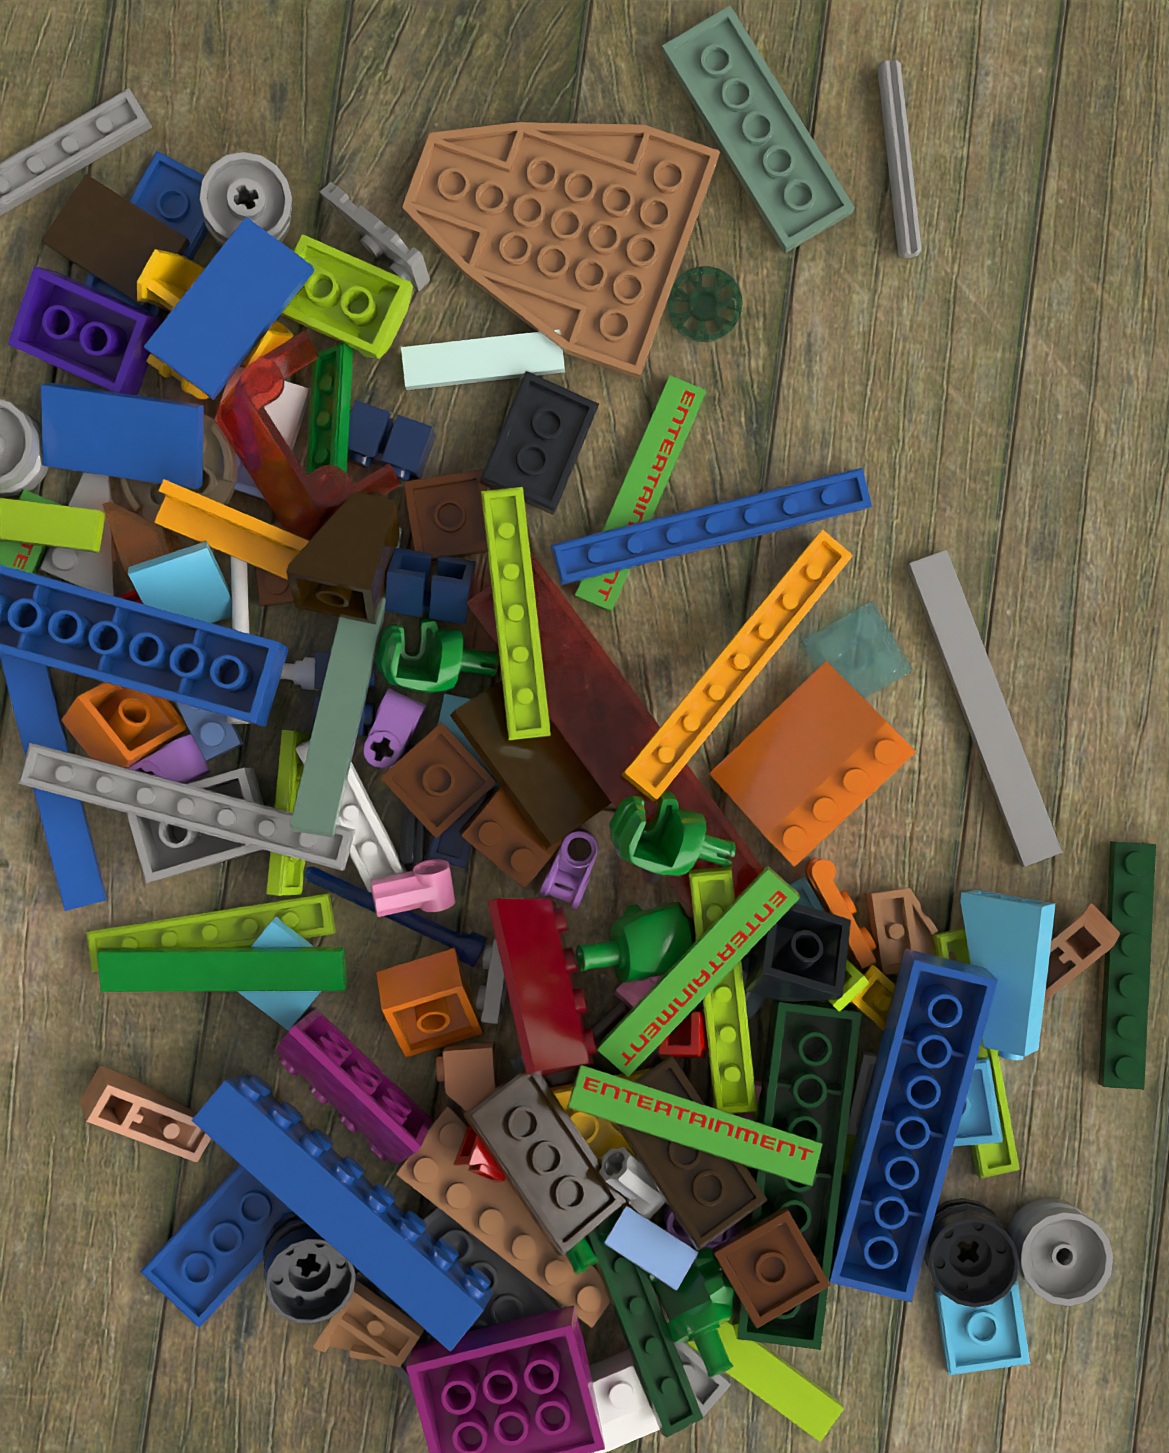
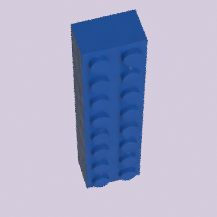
M0 565L1 654L266 727L289 650L280 642Z
M909 949L904 951L839 1199L829 1278L830 1283L912 1302L998 981L986 968Z
M245 1074L225 1080L191 1121L451 1352L485 1310L494 1292L488 1287L491 1284L490 1280L477 1268L472 1266L468 1269L456 1259L459 1254L447 1241L441 1238L436 1241L425 1231L427 1225L419 1216L411 1211L405 1214L393 1203L396 1200L395 1196L386 1187L379 1183H376L374 1186L363 1177L364 1169L359 1163L349 1156L342 1158L331 1148L333 1142L326 1134L316 1128L311 1131L300 1121L303 1116L294 1106L286 1101L282 1104L269 1094L272 1088L266 1081L255 1074L251 1077Z

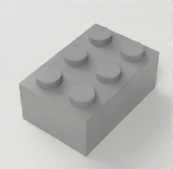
M240 768L188 784L264 805L254 768ZM127 813L146 883L159 881L264 850Z

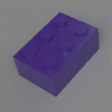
M34 266L8 345L113 392L138 395L149 365L147 359L151 354L144 348V345L165 319L57 271Z

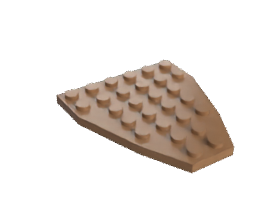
M515 122L429 133L402 209L404 214L465 277L536 332H540L550 339L565 354L640 380L721 151L647 125Z

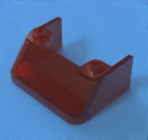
M304 330L245 368L218 407L216 419L223 434L284 530L310 541L354 491L365 494L378 492L385 495L401 484L390 463L355 485L352 484L342 469L333 465L319 467L307 475L264 407L280 397L284 390V379L319 358L310 338Z

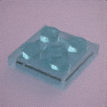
M873 601L801 641L816 670L827 661L863 698L870 696L913 671Z

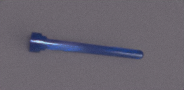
M314 866L305 869L304 878L306 881L376 913L372 893ZM409 910L383 916L443 945L455 948L458 956H460L459 961L473 968L487 941V937L474 931L471 934L464 931L462 934H459Z

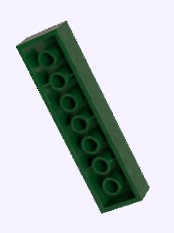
M772 998L757 1123L810 1139L823 1145L812 1186L751 1168L750 1174L767 1198V1201L745 1216L743 1231L786 1206L829 1281L862 1012L850 1005H846L839 1012L831 1003L783 1002ZM828 1288L759 1328H756L739 1296L735 1293L732 1324L736 1338L739 1340L821 1350Z

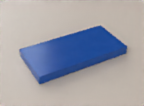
M156 150L129 201L186 237L190 245L182 256L193 260L208 233L200 203L201 184L204 175ZM90 273L84 284L160 318L165 312L164 309L150 304L146 310Z
M245 217L144 345V348L214 400L315 270L310 263L252 220Z
M55 383L41 385L43 466L160 484L165 479L181 487L193 489L203 486L204 405Z
M239 1164L140 1272L200 1328L263 1260L265 1238L276 1222L293 1211Z

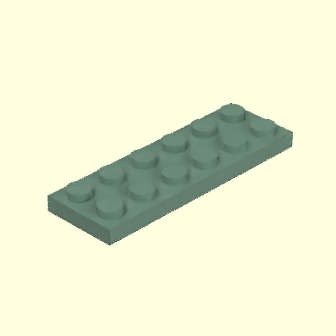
M731 6L726 7L662 45L661 54L784 254L853 213L854 205Z

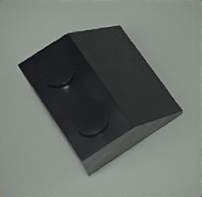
M795 903L752 947L745 991L783 1002L840 999L843 995L851 920Z

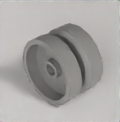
M240 152L225 155L210 166L202 180L200 203L207 231L215 242L222 247L245 217H247L282 243L290 229L292 196L288 181L277 165L261 155ZM243 203H250L253 205V208L247 210Z
M0 399V497L20 496L23 489L27 491L34 489L46 476L49 468L48 466H43L42 426L11 402Z
M1046 1197L1030 1201L1015 1213L1007 1227V1233L1017 1249L1020 1263L1018 1274L1037 1295L1052 1304L1073 1306L1088 1302L1103 1290L1111 1276L1113 1253L1108 1237L1095 1221L1066 1200Z

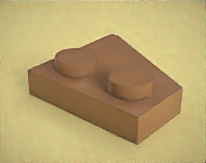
M902 887L866 893L871 933L876 945L874 949L876 967L884 975L899 973L905 949L936 956L932 935L938 929L930 917L922 912L921 904L910 888ZM952 951L949 952V959L957 961Z
M355 1281L353 1294L345 1307L331 1318L313 1348L322 1352H326L328 1347L349 1350V1357L361 1360L375 1359L381 1364L400 1367L420 1338L424 1328L364 1285Z

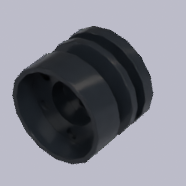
M965 1198L945 1201L937 1206L923 1258L933 1281L941 1293L957 1304L974 1308L992 1305L1005 1297L1017 1280L1020 1263L1016 1245L994 1211L979 1201ZM963 1240L967 1244L971 1243L972 1247L967 1251L963 1247L959 1248L958 1244Z
M294 1212L287 1214L273 1225L265 1238L263 1250L265 1289L270 1305L280 1316L294 1323L314 1324L330 1319L345 1307L353 1294L356 1278L354 1265Z

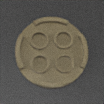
M203 414V486L198 489L183 488L227 505L234 493V486L238 478L236 450L225 429L205 414ZM119 477L123 494L132 509L149 522L157 525L154 521L165 498V495L159 491L161 484Z

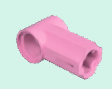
M443 859L426 860L417 864L413 871L370 880L377 917L417 908L426 912H438L446 910L455 904L450 865L448 861Z

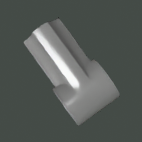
M624 1146L620 1149L611 1148L602 1157V1167L599 1173L605 1182L622 1193L639 1214L650 1220L666 1202L637 1157Z

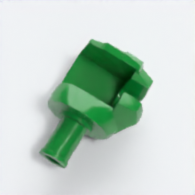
M423 617L419 620L420 639L418 647L414 652L405 651L404 627L401 624H389L381 632L375 660L386 682L396 687L421 693H434L454 688L460 672L488 675L489 677H494L497 669L493 668V665H498V652L463 648V635L460 629L439 630L435 620L429 617Z
M663 792L658 798L655 817L648 824H646L645 801L640 795H632L623 799L609 822L611 840L618 856L649 872L662 875H683L693 868L698 858L727 868L732 861L725 858L726 855L733 858L735 856V842L705 834L706 821L704 815L696 811L679 809L678 801L671 792Z
M680 902L666 903L648 910H642L637 904L627 906L624 914L612 924L609 941L577 945L576 958L579 969L585 971L591 968L613 966L616 976L622 983L637 982L650 977L663 976L695 943L694 920L687 916Z
M703 1248L696 1250L698 1254L677 1291L651 1274L649 1278L656 1288L669 1319L668 1327L675 1344L688 1340L690 1342L694 1341L708 1372L707 1375L709 1378H712L734 1367L729 1360L717 1331L721 1328L720 1325L732 1318L734 1288L728 1277L723 1276L721 1265L713 1249Z

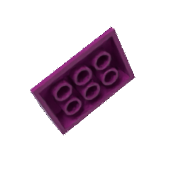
M317 1008L293 1026L275 1049L281 1055L279 1061L282 1066L295 1076L298 1074L302 1075L311 1084L309 1090L313 1096L323 1104L330 1102L340 1112L338 1115L340 1121L354 1133L359 1130L370 1141L368 1146L371 1151L381 1160L386 1161L389 1159L396 1165L415 1154L422 1146L433 1119Z
M574 1305L466 1332L451 1352L438 1340L417 1344L412 1348L406 1369L429 1453H593L605 1450V1441L586 1348Z

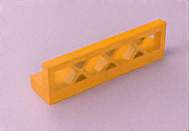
M163 479L159 491L165 495V498L154 523L199 543L207 541L213 549L288 580L286 571L289 563L309 542Z

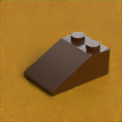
M500 784L492 790L459 830L461 837L524 889L564 840L562 838L546 849Z

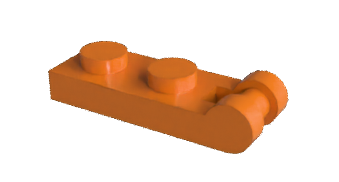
M811 859L805 866V874L825 912L851 920L847 953L853 964L861 969L876 962L872 950L876 948L875 942L865 927L859 929L852 914L856 913L857 910L845 890L839 892L833 881L836 876L834 864L826 859Z

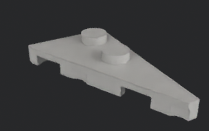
M332 182L320 191V195L363 236L360 240L363 246L375 258L382 255L391 264L389 270L392 274L410 281L418 291L430 281L423 254L415 247L409 251L395 231L387 227L362 205L357 208L349 200V196Z
M83 472L69 507L100 510L106 513L99 553L50 547L40 569L82 588L118 597V589L115 588L114 562H117L116 548L113 545L115 515L114 501L111 500L110 476Z

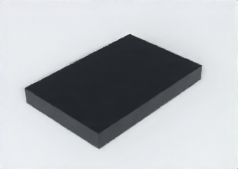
M525 371L479 483L495 490L523 487L526 504L553 515L563 495L599 403Z

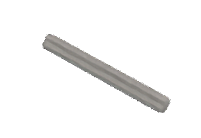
M898 60L883 61L878 68V79L898 255L900 258H913L919 255L922 248L901 63Z

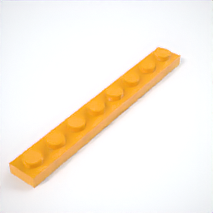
M822 529L621 775L652 802L656 801L853 555Z

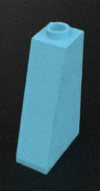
M978 889L961 892L960 901L971 965L986 968L998 980L983 1034L984 1047L998 1050V1056L1002 1058L1023 1060V1057L1039 1050L1056 903Z

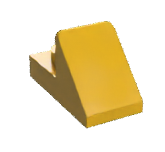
M869 965L860 972L870 983L849 1003L884 1031L896 985L878 968Z

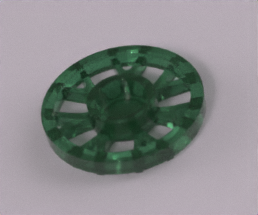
M710 266L695 267L687 270L675 280L667 302L668 315L675 329L686 338L697 342L716 341L728 335L737 325L742 312V295L735 280L723 270ZM699 275V280L695 281L693 277ZM702 275L715 276L713 288L702 287ZM718 278L724 281L720 285L718 284ZM686 280H689L696 288L691 296L687 295L680 288ZM728 285L734 295L721 301L718 291ZM676 292H678L681 295V297H675ZM735 300L736 306L730 304V302ZM674 302H688L689 311L675 313ZM721 307L735 311L731 321L718 315ZM691 316L700 321L694 332L683 326ZM714 320L719 331L707 334L705 322Z

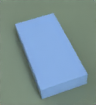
M628 1206L623 1210L604 1243L675 1291L679 1288L698 1254L696 1250Z

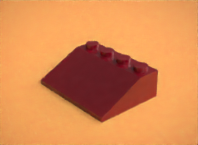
M493 899L487 901L526 1074L548 1076L579 1068L580 1065L594 1064L592 1054L598 1053L593 1029L585 1028L582 1013L588 1012V1006L583 988H576L572 972L578 971V964L573 947L566 948L563 932L569 931L564 908H557L556 903L551 899Z

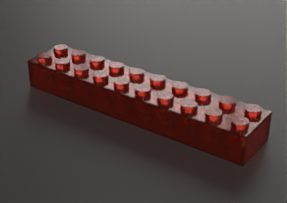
M532 554L531 563L549 718L616 809L621 801L629 796L640 795L645 801L646 824H648L655 817L658 799L652 802L621 774L660 726L540 562ZM491 584L466 603L498 646ZM686 763L664 792H671L676 797L679 809L696 811L704 815L706 821L705 834L735 842L736 851L734 858L728 855L725 858L732 861L729 867L732 868L736 900L764 868ZM698 858L690 870L721 868L722 866ZM689 871L679 876L665 875L693 914Z

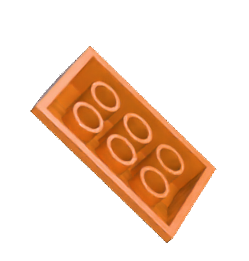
M825 661L709 774L761 833L795 867L912 757L916 751Z

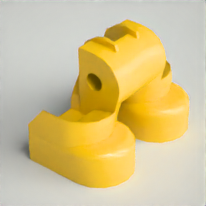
M155 249L137 280V301L153 304L170 313L205 268L179 254ZM278 320L273 323L242 363L246 367L244 370L246 379L254 380L261 376L270 361H275L282 356L293 338V333ZM150 354L147 362L158 369L160 375L165 378L174 376L182 382L181 388L187 394H192L198 399L210 398Z

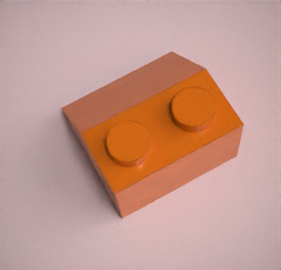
M103 683L77 696L61 719L91 759L124 768H129L134 763L154 754L188 730L184 719L169 700L109 683Z
M455 948L376 972L382 1012L405 1058L483 1034L467 976Z

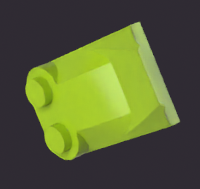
M302 234L297 246L291 250L310 263L315 271L281 315L334 340L346 343L364 357L380 359L391 347L408 311L413 291L412 283Z

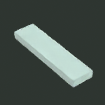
M559 329V330H554V331L557 332L559 335H561L560 329ZM540 332L401 347L406 390L523 377L525 371L537 376L565 373L563 350Z

